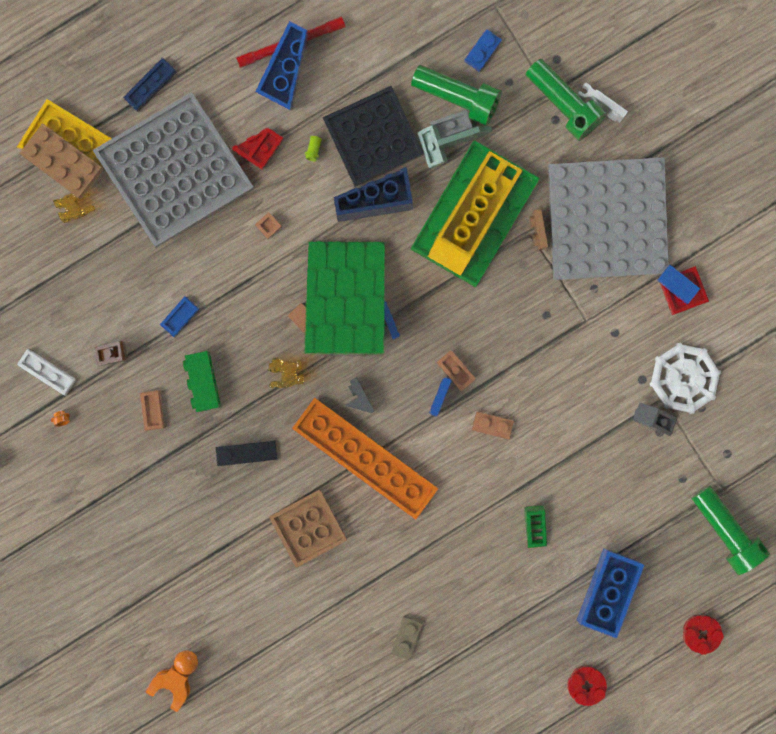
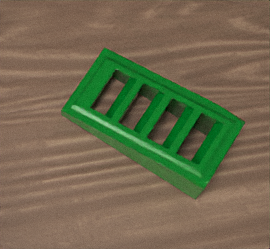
M542 505L524 507L527 547L547 546L545 508ZM540 521L538 524H531V522ZM534 529H541L538 532H531ZM542 536V539L532 540V537Z

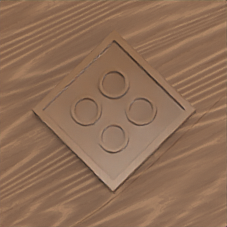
M321 489L269 516L296 568L347 541Z

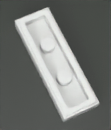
M30 349L25 351L17 364L64 396H67L77 381Z

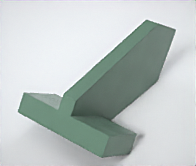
M431 125L419 131L418 135L428 167L435 168L448 161L444 149L481 138L491 133L492 128L491 126H478L443 139L440 138L437 125Z

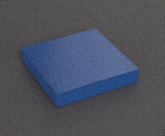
M446 377L442 379L429 414L438 416L452 381L451 379Z

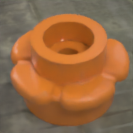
M58 411L53 414L54 418H51V422H54L55 427L65 426L70 423L69 413H65V411Z

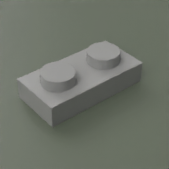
M467 110L430 122V125H437L441 139L472 129Z

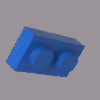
M486 29L464 62L480 72L502 39Z

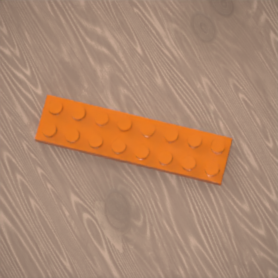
M316 398L312 400L292 428L415 520L438 490L435 485Z

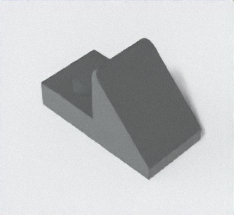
M358 379L350 380L351 385L348 387L352 395H357L358 398L345 406L369 413L374 412Z

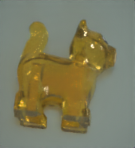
M86 192L81 200L72 193L65 195L61 199L53 200L56 208L65 209L64 213H58L60 220L66 224L71 222V220H77L86 216L91 211H95V207L92 205L82 209L78 202L85 200L90 194Z
M274 357L269 363V369H267L269 372H281V381H272L269 383L270 388H289L294 385L304 384L303 374L296 375L297 370L303 369L301 360L283 362L279 357Z

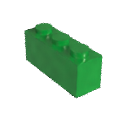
M203 351L185 355L183 367L185 372L188 371L187 387L189 390H192L193 398L190 399L192 409H195L196 412H203L221 408L210 352Z

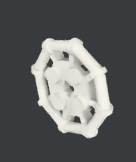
M677 343L675 347L661 356H656L650 387H653L664 404V408L694 414L697 409L716 399L715 394L721 370H718L707 353V349ZM684 353L697 356L694 360L685 359ZM677 355L678 360L674 363L669 364L666 362L673 356ZM701 360L704 361L710 370L709 372H704L699 364ZM662 367L666 368L667 372L664 380H660ZM683 373L689 375L688 383L681 382ZM711 377L709 389L706 390L704 389L705 378ZM665 384L667 386L668 390L671 393L669 397L666 395L661 385ZM699 392L702 395H704L702 398L693 403V396H695ZM675 397L686 398V404L675 402Z

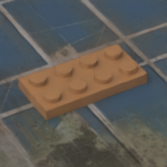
M43 123L19 153L80 200L104 170Z

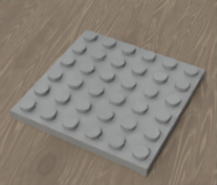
M192 92L93 150L155 248L254 189Z
M665 157L548 165L553 280L662 274L668 267Z

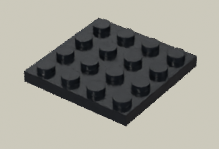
M392 86L322 117L354 187L423 156L421 147Z

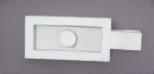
M588 83L583 85V88L587 90L586 94L581 91L577 93L581 99L589 98L594 100L613 121L620 122L628 112L599 90L595 91Z

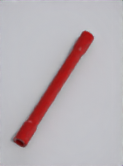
M342 16L308 30L307 41L345 28ZM279 42L236 57L239 67L248 66L260 59L273 55Z

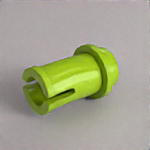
M310 136L305 159L316 162L320 157L318 155L322 142L320 137Z

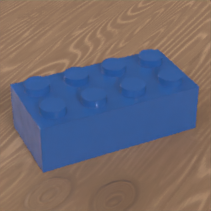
M603 548L578 614V623L617 639L644 564Z

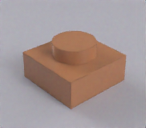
M269 212L255 224L268 240L282 228Z

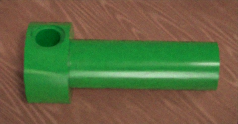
M542 58L538 59L527 70L525 75L569 120L565 128L578 141L591 134L606 117L607 113L594 100L585 103Z
M423 65L417 67L411 81L412 87L469 110V119L484 124V126H488L493 118L502 94V90L493 88L486 83H483L477 89Z
M710 485L691 498L731 552L726 557V560L737 575H743L751 571L770 556V552L759 537L750 540Z

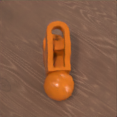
M189 650L179 652L175 656L174 665L170 669L159 671L152 679L146 693L154 696L159 689L165 688L170 690L174 698L170 708L178 712L191 692L188 678L198 667L197 655Z

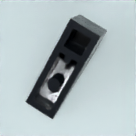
M276 441L215 447L217 466L277 460Z

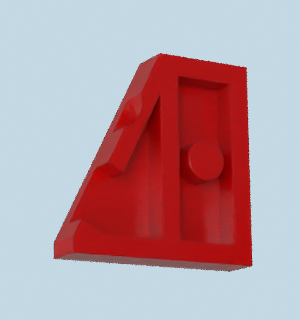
M267 127L257 135L247 138L243 143L234 145L232 150L263 171L284 139Z

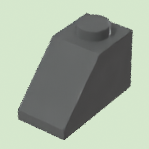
M639 403L638 408L635 410L633 421L671 436L677 418L659 408Z

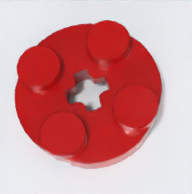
M694 615L685 622L683 627V640L692 651L701 655L715 651L724 638L720 624L708 615ZM699 630L707 631L705 638H698L700 635Z
M583 665L574 669L570 678H568L567 689L577 704L592 706L605 698L607 683L605 677L598 669L589 665ZM585 681L592 684L589 690L582 688L585 685Z

